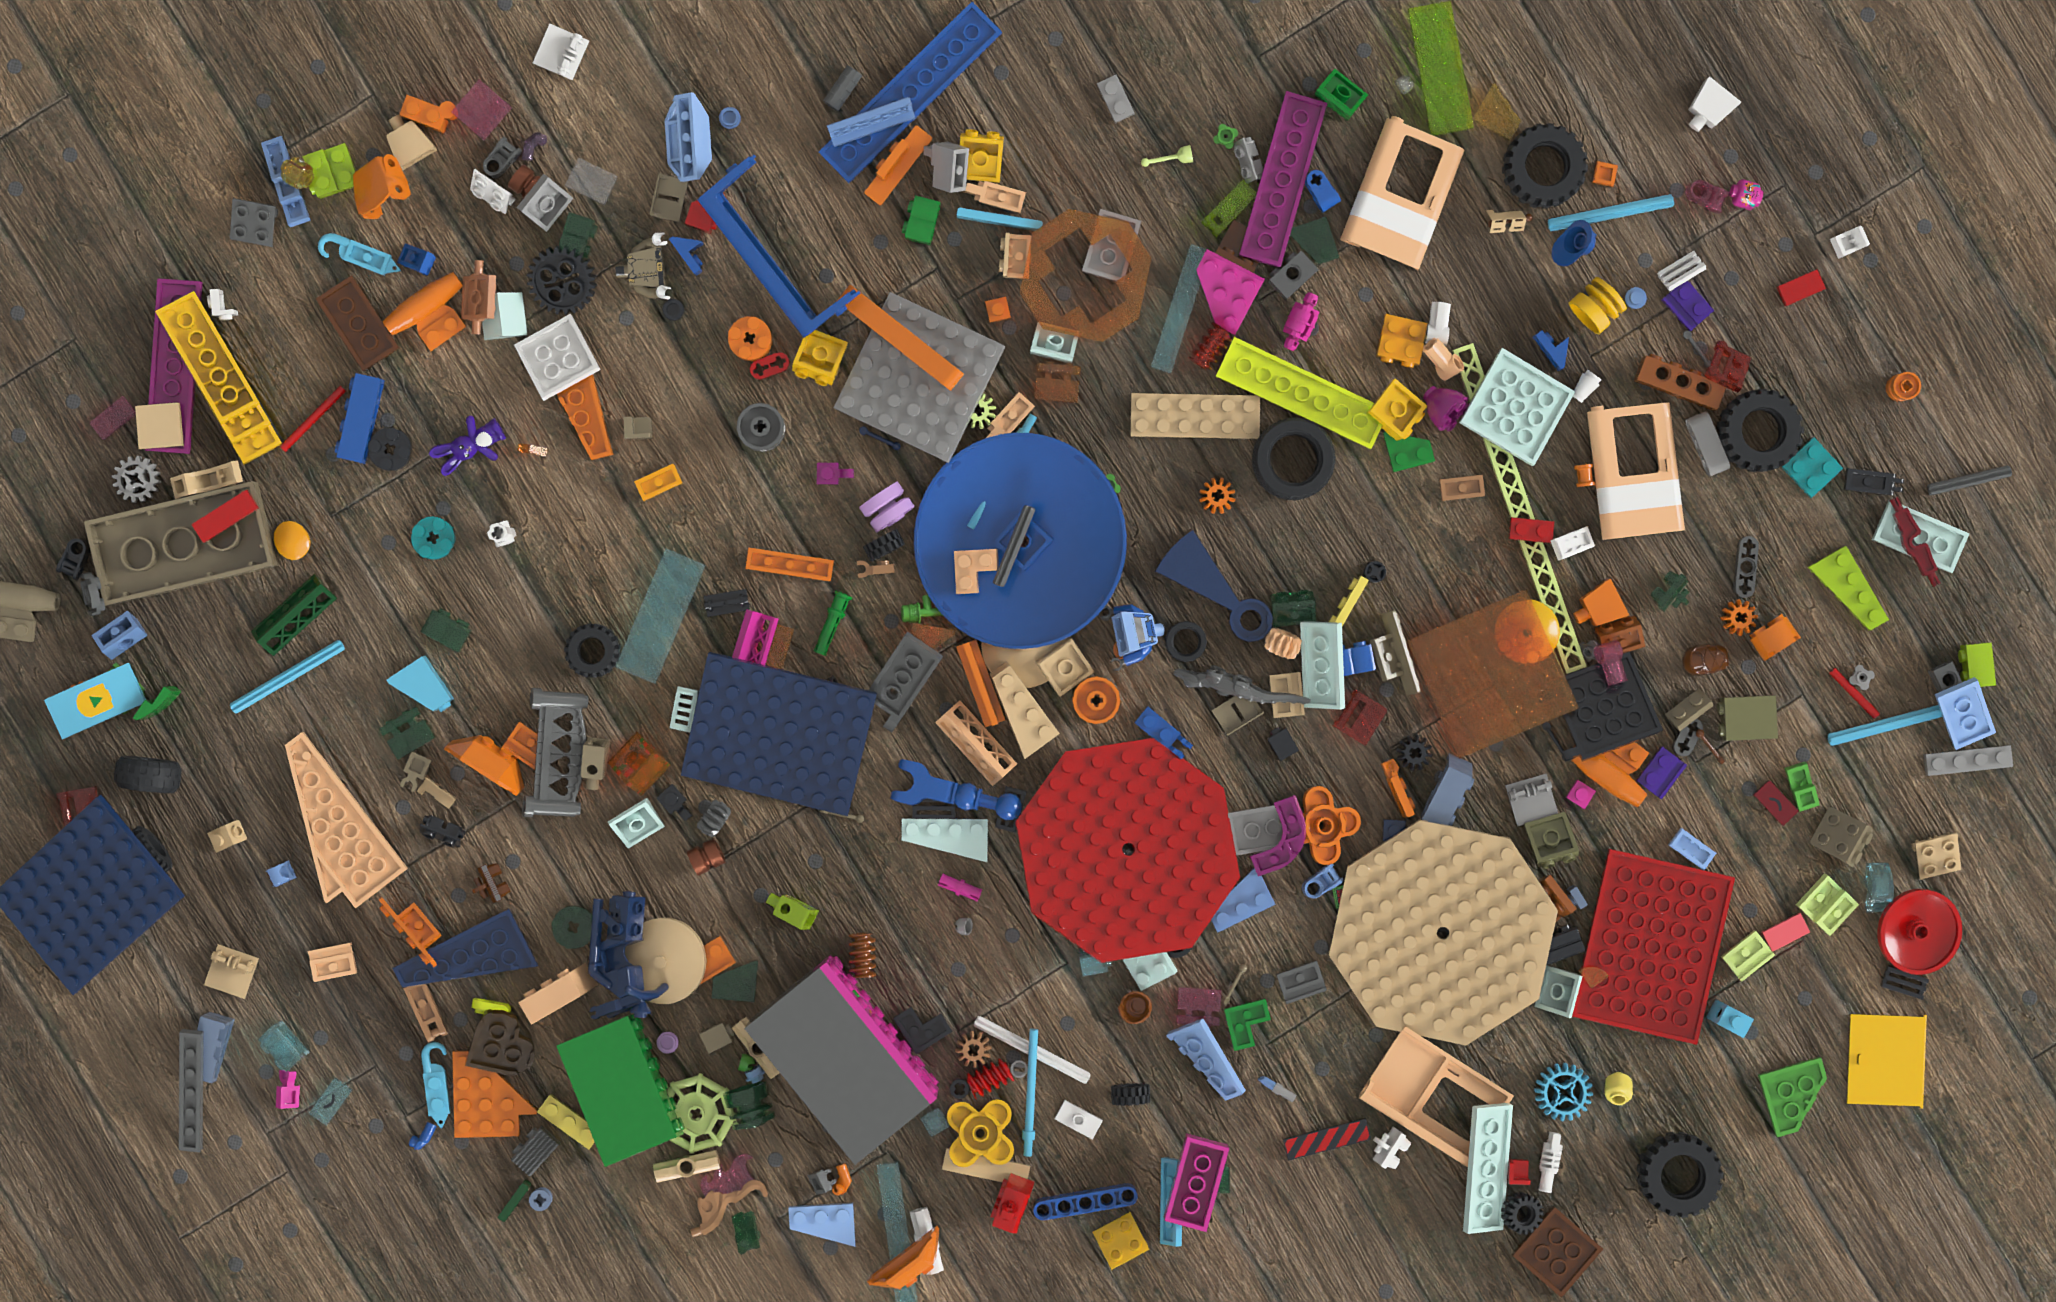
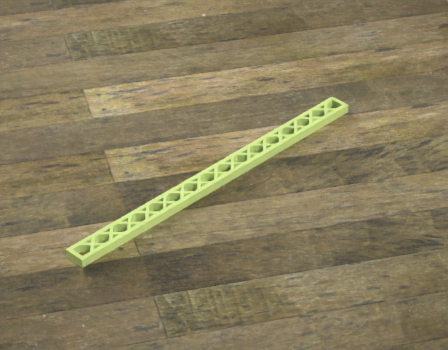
M1473 343L1452 350V353L1458 356L1460 352L1470 350L1472 355L1469 364L1463 362L1464 367L1467 368L1466 371L1460 372L1470 402L1485 377ZM1470 370L1479 375L1476 385L1467 379ZM1482 437L1510 518H1517L1519 513L1522 512L1527 514L1529 519L1535 520L1513 455ZM1499 451L1507 455L1508 459L1505 465L1496 461ZM1506 471L1514 475L1515 479L1511 486L1503 481ZM1513 491L1521 495L1522 499L1519 506L1510 501ZM1518 540L1539 601L1548 606L1554 614L1558 613L1564 618L1562 626L1559 627V640L1562 634L1565 633L1570 636L1571 642L1567 648L1561 645L1558 640L1556 649L1565 674L1586 668L1584 657L1544 543L1534 542L1533 546H1530L1525 541ZM1534 552L1542 555L1543 561L1540 567L1532 564L1531 558ZM1541 572L1549 575L1550 581L1547 587L1539 584L1538 579ZM1548 593L1555 595L1557 598L1554 607L1546 604L1545 599ZM1570 653L1577 656L1580 663L1571 668L1568 667L1566 661Z

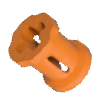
M1593 464L1574 466V469L1577 470L1578 478L1576 487L1596 485L1592 476Z

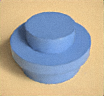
M727 107L720 112L719 121L723 127L733 129L739 125L741 116L737 109Z
M1631 288L1625 294V302L1632 309H1639L1646 303L1647 296L1641 288Z

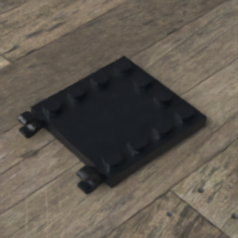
M1630 652L1549 682L1550 688L1538 692L1537 695L1540 703L1555 697L1576 746L1563 751L1562 756L1565 762L1580 756L1583 762L1663 731Z

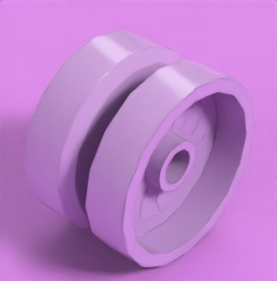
M898 481L859 507L865 517H870L877 512L879 513L870 522L876 533L887 526L890 527L915 507L909 497L895 502L904 492Z

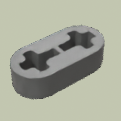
M1695 719L1693 722L1690 723L1693 724L1695 722V727L1697 728V730H1703V725L1700 720ZM1687 726L1678 731L1672 744V750L1675 754L1688 756L1693 751L1699 739L1696 736V731H1692L1689 736L1690 729ZM1685 738H1687L1685 746L1688 749L1680 752L1678 743H1683Z

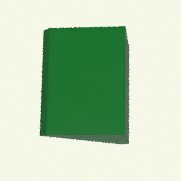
M1335 68L1314 94L1318 99L1326 102L1327 106L1346 121L1351 118L1368 96L1366 92Z

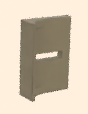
M658 173L649 215L680 223L688 181L680 182L677 177ZM659 194L679 198V200L676 202L659 198Z
M1237 696L1230 698L1211 710L1227 736L1264 713L1256 701H1248V699L1238 698ZM1235 703L1245 719L1244 721H1240L1231 704Z

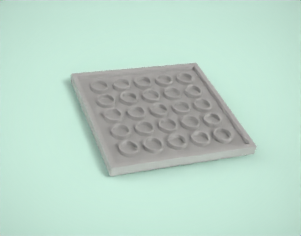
M890 292L882 310L949 361L964 375L950 391L874 330H871L834 408L949 463L1005 346Z

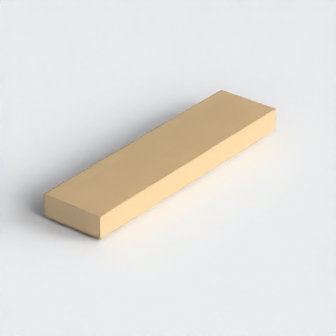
M946 1147L942 1170L1003 1182L1004 1178L1008 1180L1010 1173L1028 1179L1030 1165L1013 1161L1003 1165H996L983 1155L971 1166L959 1167L951 1161L949 1156L950 1148Z

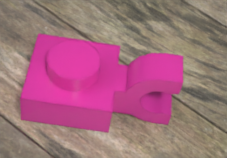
M279 1070L282 1086H277L276 1108L299 1107L300 1086L294 1085L296 1071Z

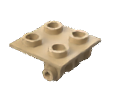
M1947 832L1945 835H1935L1934 838L1928 837L1927 840H1915V843H1912V849L1914 852L1916 851L1920 880L1961 870L1957 832L1952 834Z
M218 944L216 951H213L211 955L212 963L204 985L245 999L259 958Z

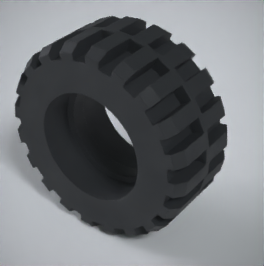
M1547 123L1546 125L1536 124L1531 128L1528 127L1523 130L1507 147V152L1503 157L1504 166L1502 167V174H1505V185H1509L1511 188L1509 192L1513 196L1519 197L1518 201L1524 204L1526 202L1530 204L1529 207L1533 208L1542 207V209L1551 206L1556 207L1576 194L1584 183L1585 173L1588 171V165L1585 162L1587 153L1582 150L1584 145L1581 140L1578 142L1574 138L1576 135L1572 131L1570 133L1565 131L1566 127L1561 125L1556 127L1553 123ZM1540 146L1554 149L1561 156L1564 163L1563 176L1557 183L1550 186H1542L1535 183L1529 177L1525 168V161L1530 151Z
M1767 389L1752 390L1740 394L1734 400H1731L1726 405L1727 408L1722 410L1720 414L1721 421L1717 422L1718 436L1725 453L1728 455V460L1736 463V467L1747 469L1750 472L1774 470L1787 464L1790 461L1789 459L1797 454V447L1801 446L1803 441L1801 434L1804 433V426L1801 427L1800 424L1803 418L1801 414H1797L1796 410L1798 407L1795 403L1791 404L1789 402L1790 398L1786 395L1781 396L1778 391H1768ZM1753 411H1766L1772 415L1778 425L1777 441L1768 450H1754L1743 439L1742 423L1745 417Z
M1669 1132L1664 1137L1658 1136L1654 1138L1655 1142L1653 1144L1648 1143L1646 1146L1647 1151L1645 1154L1641 1153L1639 1157L1641 1163L1637 1164L1636 1171L1639 1173L1637 1181L1641 1186L1642 1194L1658 1210L1673 1217L1678 1215L1684 1218L1688 1217V1214L1693 1216L1700 1214L1699 1210L1701 1209L1706 1211L1710 1207L1709 1203L1711 1200L1715 1202L1718 1198L1716 1195L1717 1190L1721 1191L1723 1186L1720 1183V1179H1723V1171L1720 1170L1722 1164L1720 1159L1717 1158L1716 1152L1698 1137L1686 1134L1685 1132H1678V1134ZM1677 1155H1687L1698 1165L1697 1181L1690 1190L1681 1194H1673L1667 1191L1661 1183L1662 1169L1671 1158Z

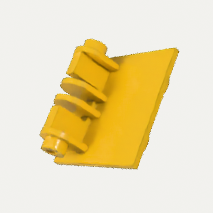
M1131 1212L1093 1231L1111 1270L1149 1250L1148 1244L1143 1238Z

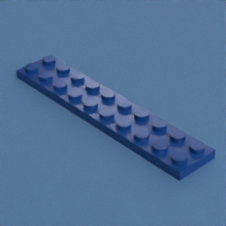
M971 2L856 115L910 97L916 119L1002 34V31ZM915 119L834 147L831 139L819 151V154L850 183Z

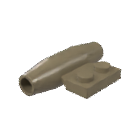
M0 581V638L33 642L36 620L32 611H57L61 601L60 594L32 585Z

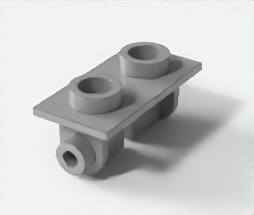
M1248 137L1233 143L1234 153L1239 160L1241 174L1246 184L1254 180H1261L1263 173L1261 160L1253 161L1252 158L1259 155L1255 141Z

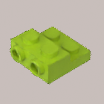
M345 143L302 156L304 161L313 168V174H309L312 182L308 183L312 195L316 194L318 198L322 199L354 187L353 174L356 169Z

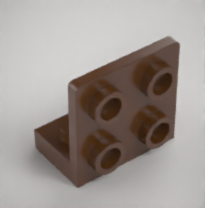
M1234 220L1215 253L1254 273L1259 262L1239 256L1247 227Z

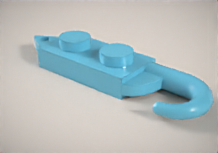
M333 233L325 234L318 242V250L325 258H328L329 254L324 251V244L331 241L340 245L339 255L344 261L383 276L388 273L401 271L392 259V255Z
M430 1042L424 1046L421 1054L428 1115L432 1116L440 1128H443L448 1114L451 1113L446 1070L440 1064L431 1063L430 1051L433 1048H439L443 1055H446L447 1052L443 1044Z

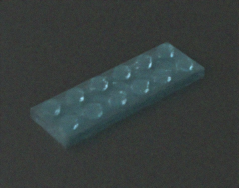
M667 548L665 549L616 664V668L656 684L706 565Z

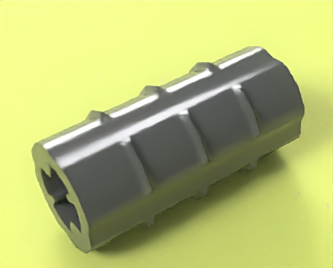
M847 65L823 102L838 112L848 96L851 95L852 90L857 86L862 75Z

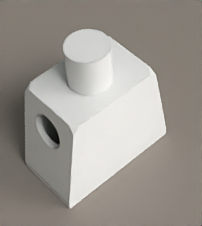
M1709 76L1702 83L1688 109L1695 115L1689 126L1697 132L1705 124L1713 128L1732 112L1741 101Z

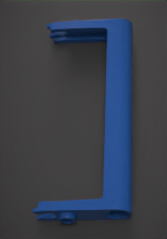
M752 155L739 165L735 163L726 170L727 175L699 197L698 202L799 333L805 338L834 314L838 317L848 309L846 305L861 292H856L853 289L818 316L812 311L723 195V192L757 163L754 160L756 156Z

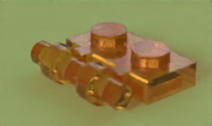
M1049 361L1038 363L1037 371L1045 372V378L1036 377L1034 400L1077 403L1079 381H1071V374L1080 375L1081 366H1072L1071 363L1058 365ZM1052 373L1065 374L1064 380L1051 379Z

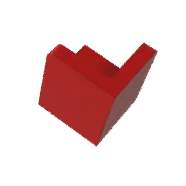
M1509 1159L1508 1184L1530 1185L1531 1180L1528 1178L1529 1161L1527 1159Z

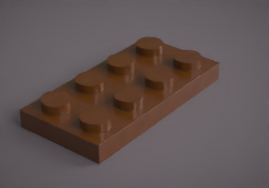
M352 275L316 298L318 304L362 371L365 372L400 349Z

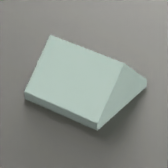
M522 292L495 293L494 319L482 321L484 340L528 336Z
M1038 321L1030 354L1072 364L1080 331Z
M648 798L608 821L610 827L627 848L632 847L665 827Z
M1546 966L1539 1000L1536 1001L1535 1007L1571 1018L1582 976L1577 973Z

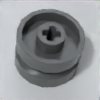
M764 403L752 404L745 408L738 417L736 427L742 442L752 450L760 452L773 450L780 445L785 437L786 430L784 418L779 411L771 405ZM760 424H764L766 426V428H764L762 432L758 430V426Z

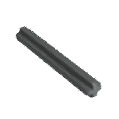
M2009 465L1931 483L1927 485L1929 495L1940 494L2011 477L2012 471Z
M1023 506L993 580L995 585L1004 587L1035 512V509L1031 506Z

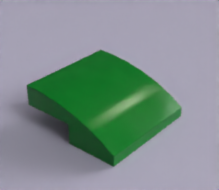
M175 686L163 687L156 699L144 700L133 719L147 720L159 714L178 697L181 690Z

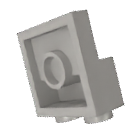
M543 174L517 208L547 232L572 201L573 197Z

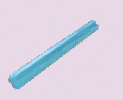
M1669 194L1551 218L1548 220V228L1550 231L1568 228L1577 220H1585L1591 224L1674 206V198Z
M340 640L333 642L230 703L232 711L239 713L345 650L343 643Z
M1939 705L1829 733L1828 742L1831 746L1943 716Z

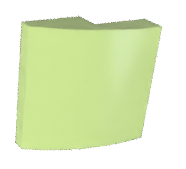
M1825 873L1796 904L1801 911L1829 936L1834 933L1859 905Z

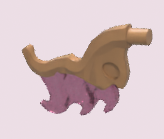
M740 1154L733 1160L730 1169L726 1172L722 1171L723 1164H720L721 1168L716 1169L711 1183L707 1182V1175L702 1178L701 1190L705 1198L698 1197V1210L702 1217V1223L699 1227L690 1229L692 1237L702 1234L704 1236L713 1231L722 1221L728 1203H737L753 1190H760L763 1197L768 1196L765 1185L761 1181L755 1180L747 1171L746 1162L752 1159L753 1156Z

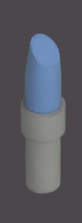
M1265 1076L1258 1078V1081L1271 1089L1272 1092L1281 1095L1293 1103L1297 1096L1296 1094Z

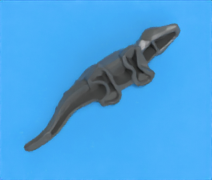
M1211 665L1210 670L1207 669V672H1195L1180 668L1174 671V675L1180 677L1186 687H1211L1217 690L1216 693L1223 696L1231 694L1238 698H1245L1248 701H1256L1262 704H1275L1277 702L1308 704L1311 702V699L1296 694L1265 691L1252 684L1251 678L1241 674L1233 675L1227 673L1225 669Z

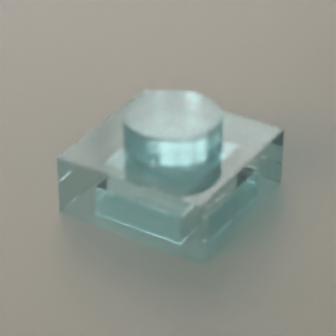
M939 1107L920 1118L931 1137L950 1127Z

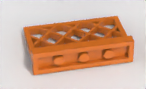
M977 640L957 646L958 654L985 727L994 726L999 722L1005 721Z

